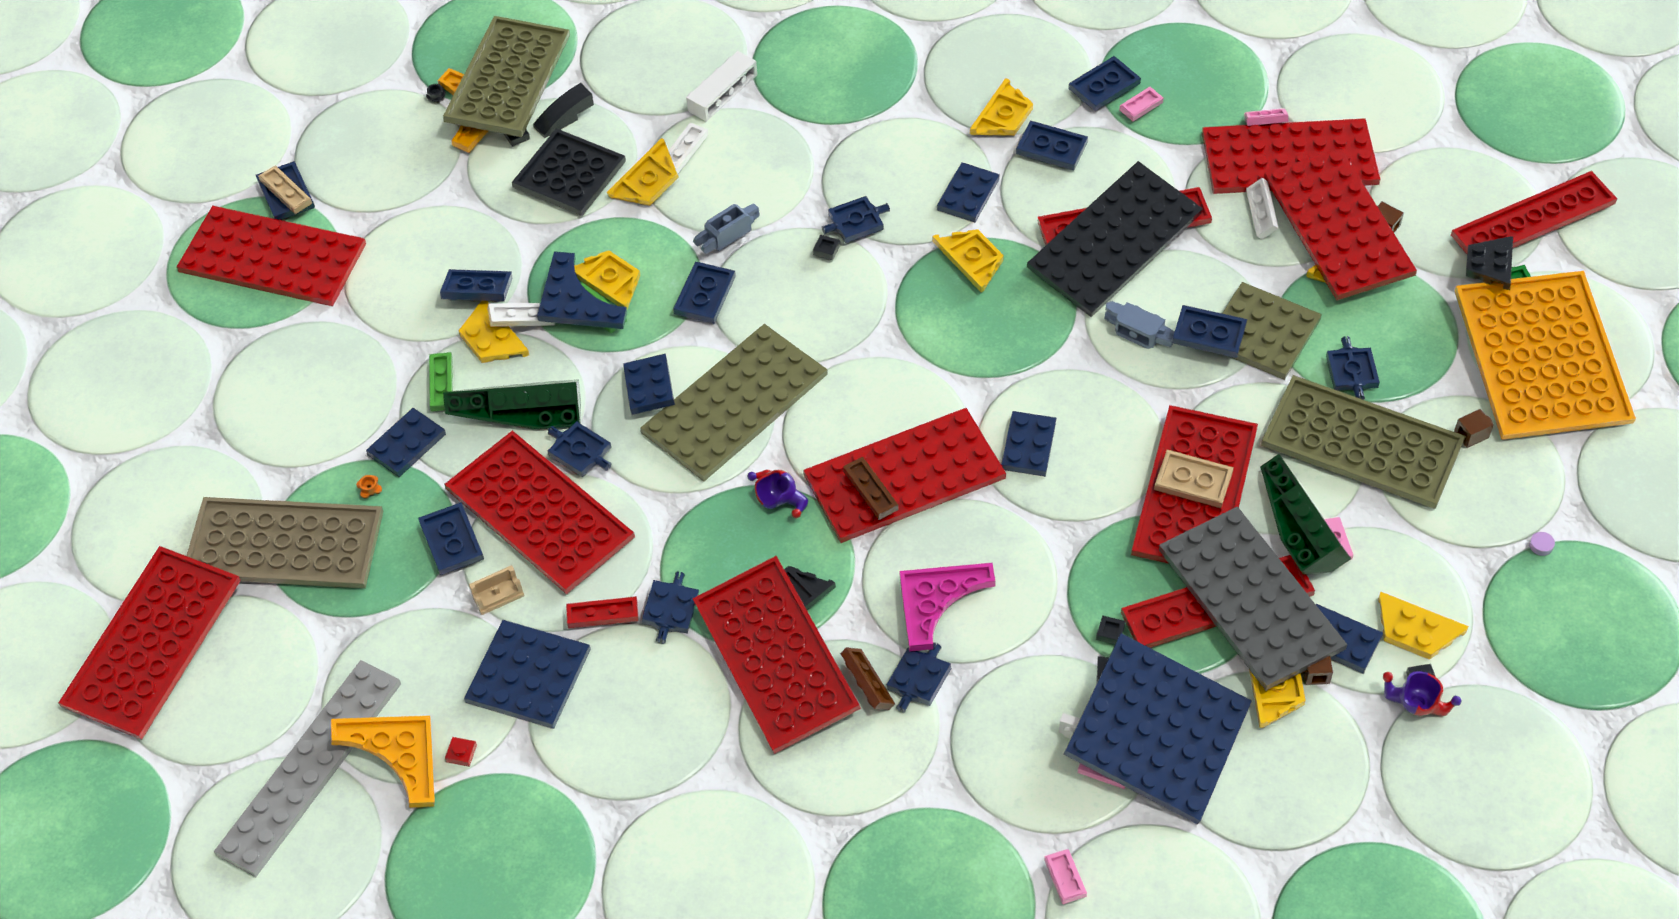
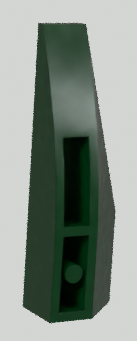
M579 379L443 392L446 415L530 429H548L551 426L555 428L571 427L576 421L581 424Z
M1277 454L1261 465V472L1280 539L1303 574L1333 572L1351 560V557L1281 455Z

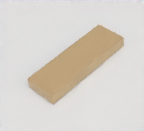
M276 165L258 176L259 180L294 214L312 204L311 198Z

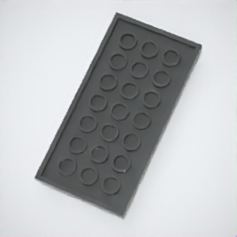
M1238 506L1159 545L1161 554L1265 691L1307 670L1309 666L1346 650L1347 643Z

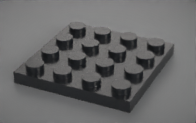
M556 128L514 178L512 187L583 216L626 162L625 155Z

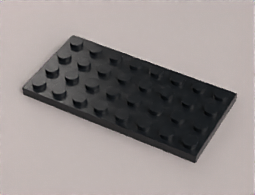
M1137 161L1027 262V268L1092 317L1202 214L1203 208L1141 162Z

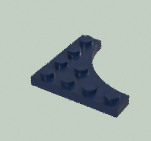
M554 251L537 314L538 321L624 329L627 307L606 303L590 294L581 285L576 276L575 253Z

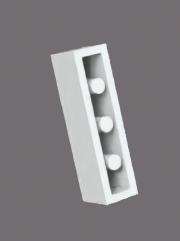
M739 51L730 56L724 64L715 69L713 74L706 80H703L694 91L688 94L686 97L688 112L707 122L757 76L756 60Z

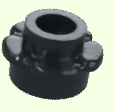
M431 84L427 87L426 98L430 101L439 102L446 95L440 84Z

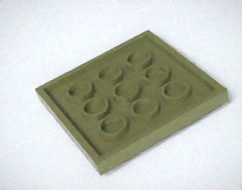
M1241 282L1222 313L1247 319L1237 358H1231L1285 380L1320 322L1322 314Z

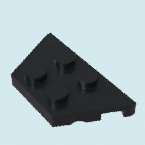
M1509 236L1468 245L1466 277L1478 279L1490 285L1495 281L1503 284V289L1510 290L1513 237Z
M792 566L784 569L806 610L836 588L833 580L829 579L826 581L817 578L815 574L802 572Z

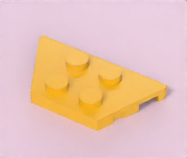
M1005 78L971 126L970 134L1015 136L1033 110V103L1024 97L1019 89L1015 90L1010 85V80Z
M661 138L607 191L610 198L650 206L679 178L664 139Z
M978 229L968 230L967 232H952V236L939 237V234L932 236V242L980 292H983L1002 264L1004 255Z
M609 250L599 253L597 256L584 258L583 263L575 265V273L578 280L615 305L627 307L628 309L640 278V270Z
M482 300L458 330L460 337L482 363L509 359L510 355L522 354L523 357L529 356L527 347L509 326H490L487 310L490 303L488 301Z
M1380 592L1378 602L1381 606L1380 616L1384 628L1383 638L1387 643L1430 660L1441 649L1447 648L1452 644L1453 640L1460 635L1464 636L1469 627L1467 625Z
M1249 670L1259 728H1264L1305 705L1306 699L1301 673L1265 691Z

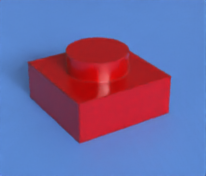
M452 737L445 756L446 763L470 767L477 747L476 741Z

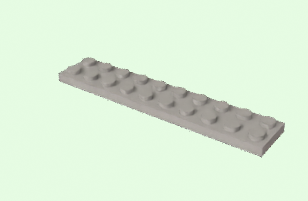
M360 660L214 850L215 855L257 877L354 748L331 745V719L377 717L400 687V679Z

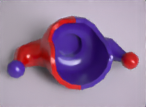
M767 469L757 473H748V480L754 481L758 479L755 482V494L758 501L764 507L773 509L784 504H791L796 507V509L792 510L791 515L797 519L808 506L807 497L796 489L795 481L788 472Z
M1418 671L1409 674L1402 687H1395L1391 682L1393 674L1391 672L1383 673L1385 698L1389 701L1402 703L1403 707L1413 715L1425 716L1434 714L1446 716L1455 706H1459L1462 702L1461 698L1456 695L1449 702L1440 701L1444 691L1443 685L1440 680L1429 673Z

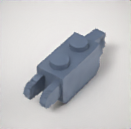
M754 203L745 208H741L737 204L729 206L707 220L704 225L705 230L694 237L693 243L696 246L703 244L701 250L705 254L715 249L718 251L722 250L752 230L751 224L760 216L759 207Z
M1113 301L1106 303L1104 319L1115 325V332L1118 336L1147 349L1154 348L1156 343L1168 347L1173 345L1172 339L1175 331L1165 326L1166 319L1128 302L1125 305Z

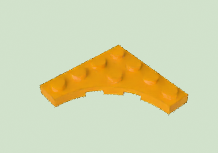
M448 68L437 81L443 89L454 95L464 74ZM460 125L459 130L451 140L452 146L470 153L488 133V130Z
M430 716L331 719V745L350 746L379 757L395 771L402 781L407 793L409 808L434 807Z

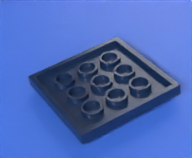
M502 620L464 697L465 703L554 729L589 655L590 645Z

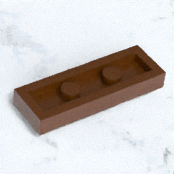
M863 457L843 466V472L878 520L898 510L897 502Z
M846 647L840 654L845 661L846 667L854 675L857 685L868 698V703L874 709L890 710L895 705V702L862 649Z

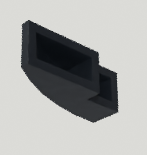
M582 83L577 84L556 99L533 123V127L545 139L556 128L561 130L578 120L577 114L594 105L592 93Z

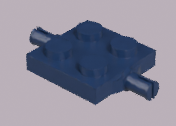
M867 196L828 209V215L833 223L821 228L824 235L837 231L846 244L884 230V224L879 215L889 212L890 207L888 203L876 207L870 203Z
M1344 336L1341 338L1343 348L1328 350L1326 353L1333 388L1337 391L1353 390L1355 397L1364 400L1363 389L1379 388L1380 384L1371 347H1352L1350 337L1347 336L1346 338Z
M577 421L564 432L559 431L554 426H551V429L549 428L548 435L554 437L556 441L547 452L548 456L581 477L595 465H598L605 471L611 468L612 463L603 458L612 448L611 442Z
M679 571L675 572L673 583L653 580L642 617V624L653 626L659 630L656 638L658 643L661 642V638L662 644L666 643L668 632L677 631L688 634L696 606L692 598L699 595V589L682 585L685 577L683 572L680 573V577Z
M933 642V649L929 650L928 653L919 651L909 652V648H907L886 684L887 690L897 693L902 697L896 706L898 711L901 712L902 710L905 713L910 702H920L931 706L952 669L951 663L936 657L942 649L940 644L937 643L936 645V642Z

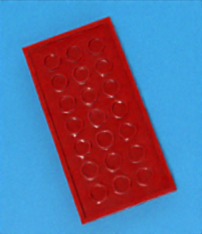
M1366 118L1271 123L1251 126L1202 127V137L1213 194L1247 192L1246 188L1259 179L1264 178V173L1338 149L1343 150L1364 186L1380 184L1381 179Z
M1342 149L1264 173V179L1267 180L1271 191L1336 301L1416 276L1417 269Z
M212 205L176 268L178 272L333 307L359 259L366 241L365 238Z
M1169 405L1131 551L1132 556L1168 563L1159 551L1160 544L1237 506L1239 507L1258 428L1257 423ZM1167 450L1234 468L1221 508L1154 490Z
M967 408L960 409L803 470L804 477L840 543L1006 479L1005 470ZM861 457L866 460L898 504L897 511L878 520L843 472V466Z
M513 430L444 484L448 492L462 502L463 505L566 594L635 538V534L630 528Z
M159 546L58 704L62 708L142 740L240 583L241 579L239 576Z
M777 556L692 598L774 754L861 709Z

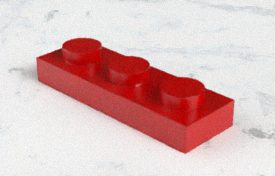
M637 596L566 604L568 629L639 621Z

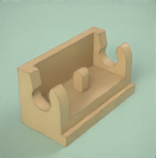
M512 565L469 584L472 598L481 615L525 596L520 580L517 579Z

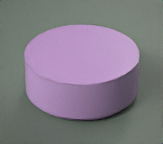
M1537 532L1532 536L1529 546L1535 554L1546 556L1552 552L1555 540L1546 532Z

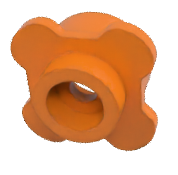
M365 475L356 483L357 488L361 490L360 496L362 498H368L382 491V487L378 485V477L374 475Z

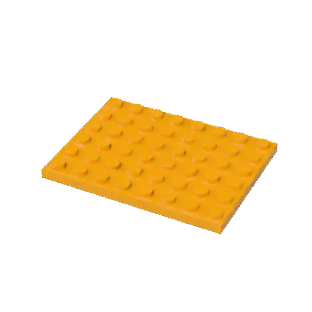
M1584 271L1511 279L1510 290L1503 289V284L1495 281L1491 285L1483 282L1455 287L1454 292L1501 440L1633 424L1635 422V414Z

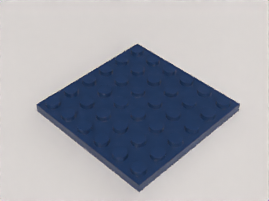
M1121 633L1063 755L1199 824L1252 700Z

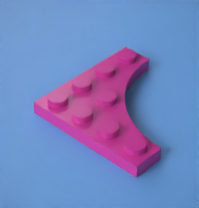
M993 562L899 571L909 652L933 649L935 627L942 614L955 601L971 592L995 587Z

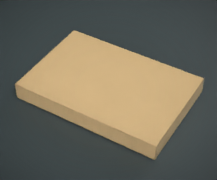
M1167 450L1154 490L1221 508L1234 468Z

